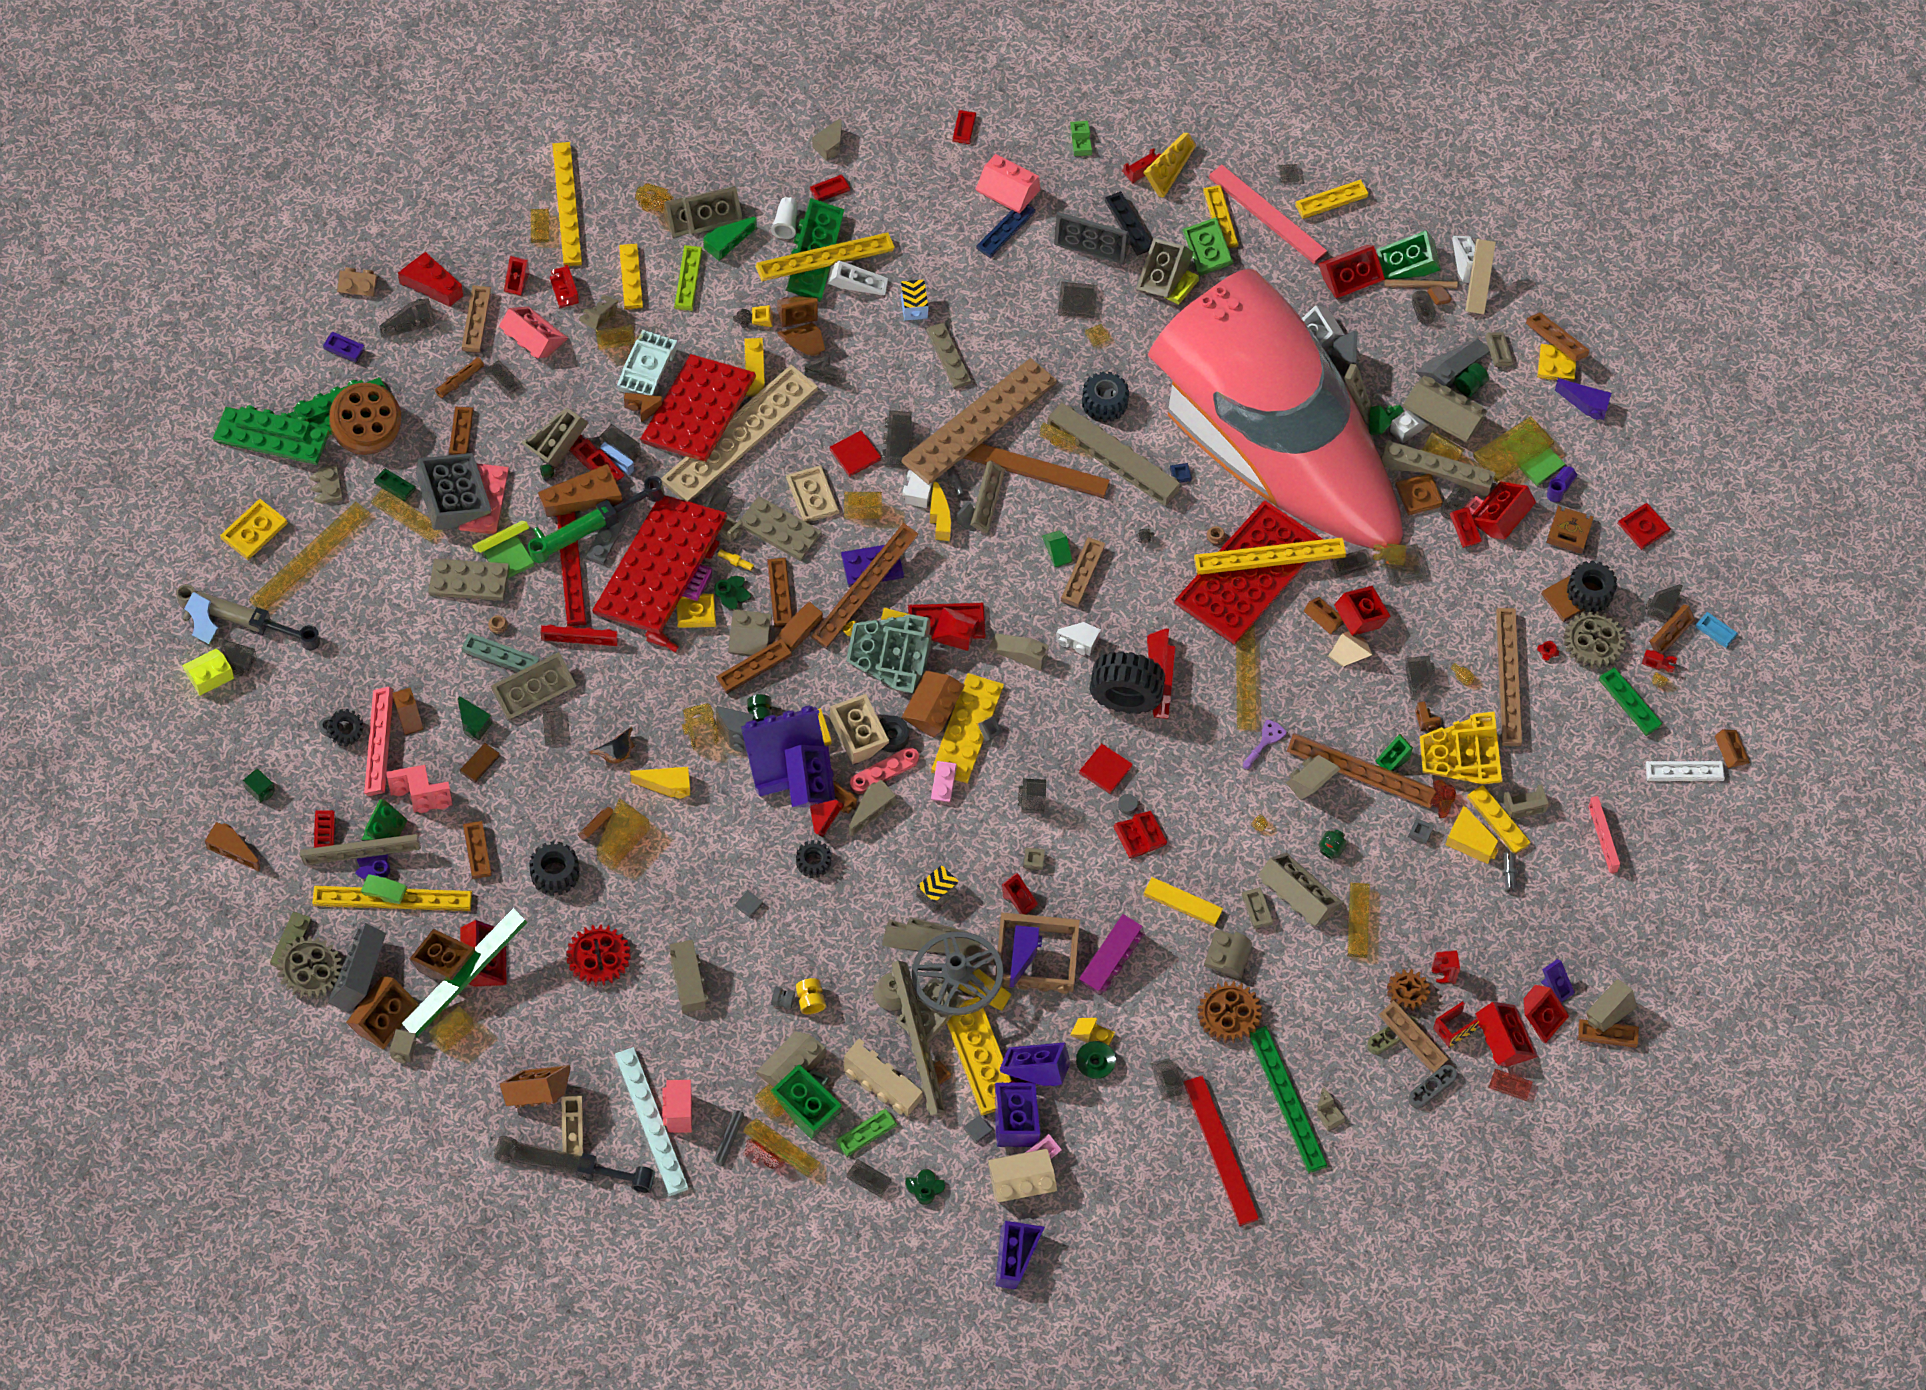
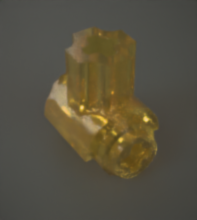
M645 183L642 187L639 186L637 188L635 200L638 201L639 207H642L643 211L650 212L652 210L663 213L664 202L674 200V196L668 193L666 188Z

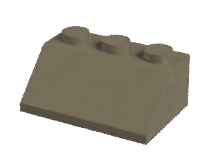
M795 1031L755 1073L770 1086L775 1087L798 1064L808 1073L811 1069L813 1070L826 1057V1047L811 1035Z

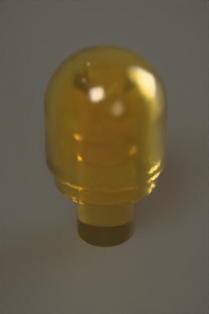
M1456 663L1451 666L1450 669L1456 673V679L1463 685L1468 686L1474 682L1475 676L1467 667H1460Z

